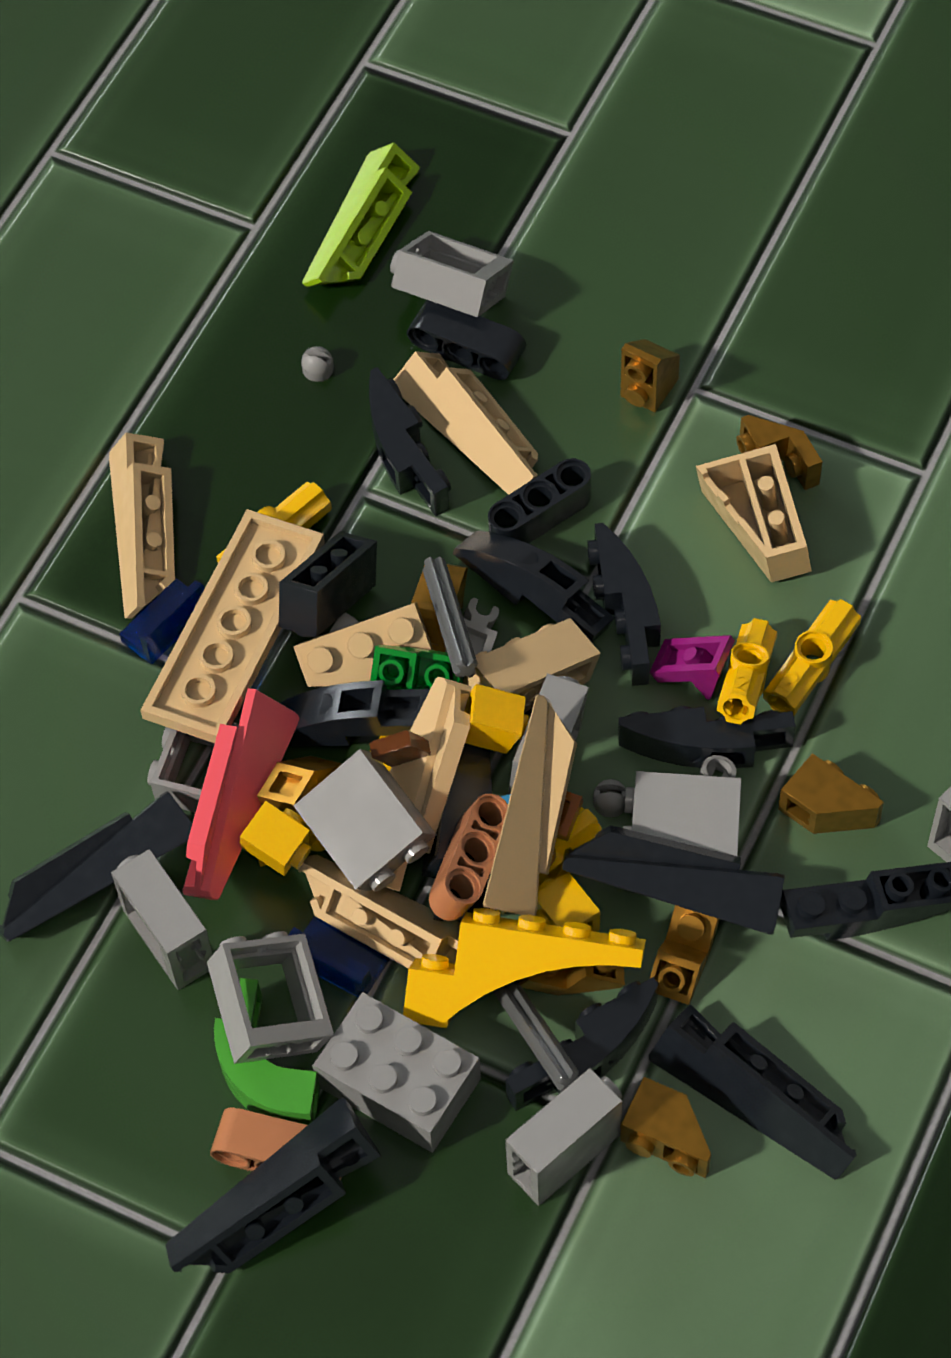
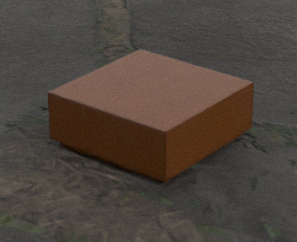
M409 730L369 743L372 758L390 767L431 755L429 741Z

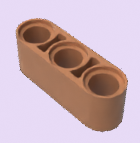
M491 793L478 797L458 821L429 894L430 908L441 919L447 921L459 919L475 904L483 893L493 866L508 807L507 802L498 795ZM480 817L484 818L489 825L485 824ZM465 852L469 853L475 861L469 859ZM450 888L458 892L461 899L453 895Z
M226 1108L224 1109L210 1155L223 1164L253 1171L308 1125L244 1109Z

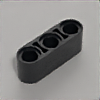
M429 300L424 303L407 329L409 340L418 348L429 353L440 354L446 360L497 380H505L509 377L527 346L522 335L509 327Z
M576 458L563 460L490 507L488 512L489 532L512 537L529 544L584 509L591 499V469L588 464ZM535 505H545V506H543V507H536ZM509 525V526H513V527L503 528L502 526Z

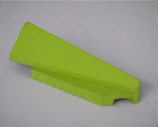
M395 143L376 149L367 155L302 281L304 286L311 287L319 284L352 282L361 279L412 194L406 185L420 169Z

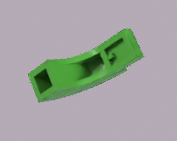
M240 978V986L252 1028H257L262 1004L259 980ZM215 1018L214 1041L224 1079L235 1098L247 1110L305 1125H309L316 1119L320 1094L317 1071L283 1068L272 1064L266 1059L234 1064L222 1018Z

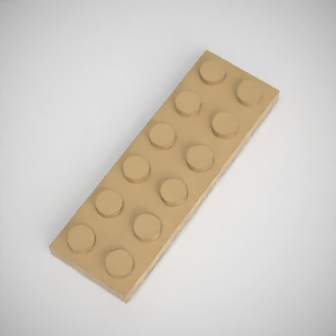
M249 509L246 510L141 708L142 719L215 744L220 724L232 726L245 701L247 689L252 687L281 630L279 627V582L325 544L323 533Z

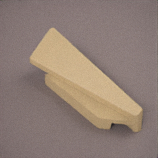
M415 351L393 379L400 389L402 398L414 406L427 421L508 495L536 478L537 473L532 468L538 461L537 451L470 369L449 367L440 354Z
M125 433L109 453L124 617L127 619L135 617L175 580L171 468L161 467L164 439L132 433Z
M443 677L435 679L410 729L411 732L429 741L431 755L394 766L390 770V774L435 833L437 832L470 729V714L464 712L471 692V686ZM434 838L427 843L429 850L426 853L430 854ZM406 861L394 871L396 877L386 886L387 888L400 892L407 867Z
M537 694L535 697L483 902V907L519 915L536 916L539 873L549 874L577 742L559 718L550 700L542 695Z
M319 855L307 857L298 868L299 872L306 874L314 898L310 901L315 917L408 969L415 958H422L424 954L443 955L449 958V963H456L460 922L455 920L444 922L433 920L434 912L432 909L386 887L377 892H374L373 889L371 891L355 890L336 863Z

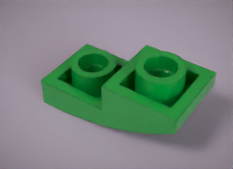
M390 645L375 646L370 681L384 680L388 690L431 689L437 677H443L459 683L463 681V677L459 678L453 673L447 652Z

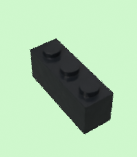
M340 531L279 582V627L294 631L302 637L317 638L376 585L377 541Z

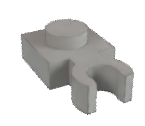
M472 598L464 612V621L476 655L483 651L490 652L492 650L498 632L491 628L499 615V608L493 606L489 615H481L476 610L478 599Z

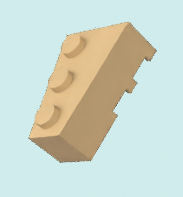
M776 444L696 466L702 493L771 583L812 572L807 544Z
M417 602L293 646L308 687H326L343 683L370 681L376 645L434 650Z
M569 618L557 624H546L537 632L524 638H513L504 646L493 651H483L476 654L478 662L475 668L476 674L471 678L465 676L462 684L471 686V690L476 684L525 696V713L533 708L535 697L537 694L539 695L547 673L557 677L568 676L583 685L590 680L601 653L574 621Z

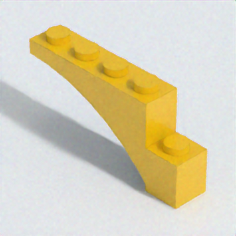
M476 908L473 913L466 912L461 921L455 964L449 963L448 957L438 954H424L422 958H415L408 970L403 1015L418 1024L447 1028L453 1015L485 994L516 980L546 971L576 966L611 965L641 968L646 939L636 938L637 934L626 929H610L609 934L591 931L590 925L580 922H565L564 927L546 924V919L539 916L520 915L519 919L516 920L500 917L501 913L497 910Z

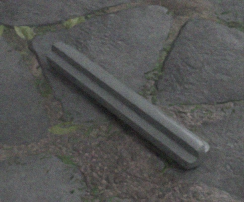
M428 557L424 561L423 574L453 673L459 678L464 676L471 678L476 674L475 668L478 662L447 563L442 557L435 559Z
M516 980L494 990L493 992L557 1089L560 1091L565 1090L579 1078V1071L519 982Z

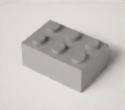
M363 992L312 1065L313 1071H317L321 1089L338 1099L345 1098L350 1106L432 1153L481 1079L479 1057Z

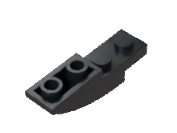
M378 367L370 370L369 398L372 429L381 462L399 494L402 495L415 488L436 517L449 510L448 492L451 491V485L445 473L441 469L435 470L431 465L429 454L421 443L420 428L423 426L421 417L414 406L407 407L404 403L400 389L392 378L386 379Z
M595 523L594 540H587L589 564L597 565L598 575L592 576L594 599L602 600L603 608L615 617L617 635L624 634L626 645H620L622 671L630 670L632 686L649 684L650 671L648 648L660 646L661 622L657 604L651 587L630 550L604 523Z
M476 531L459 544L452 553L466 564L469 569L476 572L515 605L526 597L557 623L571 618L591 642H594L604 633L615 618L583 592L589 582L586 577L555 556L531 544L497 533Z
M384 680L359 681L321 687L288 698L280 704L296 712L300 718L288 747L350 746L351 736H389L405 730L410 731L430 689L388 690Z
M679 706L665 712L648 713L638 711L625 717H618L619 746L639 755L680 766L701 768L708 757L721 755L730 759L736 768H749L754 766L756 751L793 747L796 725L793 711L781 713L775 710L764 711L754 716L753 719H747L739 725L726 722L724 716L715 721L707 722L704 707L691 708L689 706Z
M951 862L871 871L866 880L782 890L780 907L790 938L825 934L826 940L830 941L855 937L903 926L951 910Z
M654 977L643 983H640V981L632 982L625 986L613 1000L604 1005L595 1003L580 1013L579 1019L575 1020L576 1040L567 1039L560 1042L579 1071V1077L591 1068L601 1079L624 1057L636 1042L648 1023L657 1003L658 983ZM527 1061L520 1064L510 1073L509 1078L506 1079V1096L515 1111L553 1090H556L558 1094L562 1092L557 1089L539 1061L536 1063Z

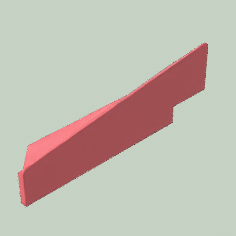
M247 689L239 727L220 724L187 842L186 858L191 859L183 886V895L209 900H218L221 897L242 850L240 847V835L261 808L257 795L277 762L282 761L300 718L296 712L256 689Z

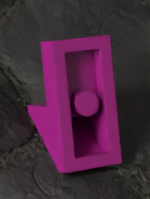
M731 635L664 639L649 673L658 683L691 681L706 699L711 700L735 640Z

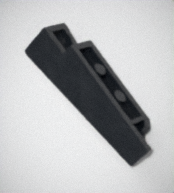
M464 744L430 854H424L422 876L436 878L459 819L478 797L492 793L489 749ZM480 817L485 824L489 825L484 818ZM465 852L469 859L475 861L469 853ZM490 875L482 895L467 912L473 913L476 908H487L483 907V902ZM450 888L453 895L461 899L458 892ZM434 914V916H433V920H437V921H441V922L447 921V920H444V919L439 918V917H438L437 915H435V914Z
M168 791L161 794L133 819L127 812L121 814L12 880L8 893L9 902L3 924L0 925V936L9 942L114 883L111 872L116 870L119 864L132 855H140L150 849L157 859L188 841L192 822Z
M612 825L597 832L595 838L573 850L571 847L566 849L562 862V869L564 871L770 935L774 934L785 876L779 873L739 870L741 857Z
M689 1004L668 1025L648 1055L650 1062L833 1179H838L857 1155L855 1149H851L845 1144L842 1130L846 1125V1120L842 1109L735 1022H732L720 1034Z
M341 1098L170 1239L166 1243L170 1268L174 1272H182V1269L187 1265H210L214 1273H231L345 1195L343 1183L339 1178L381 1156L378 1148L346 1099Z

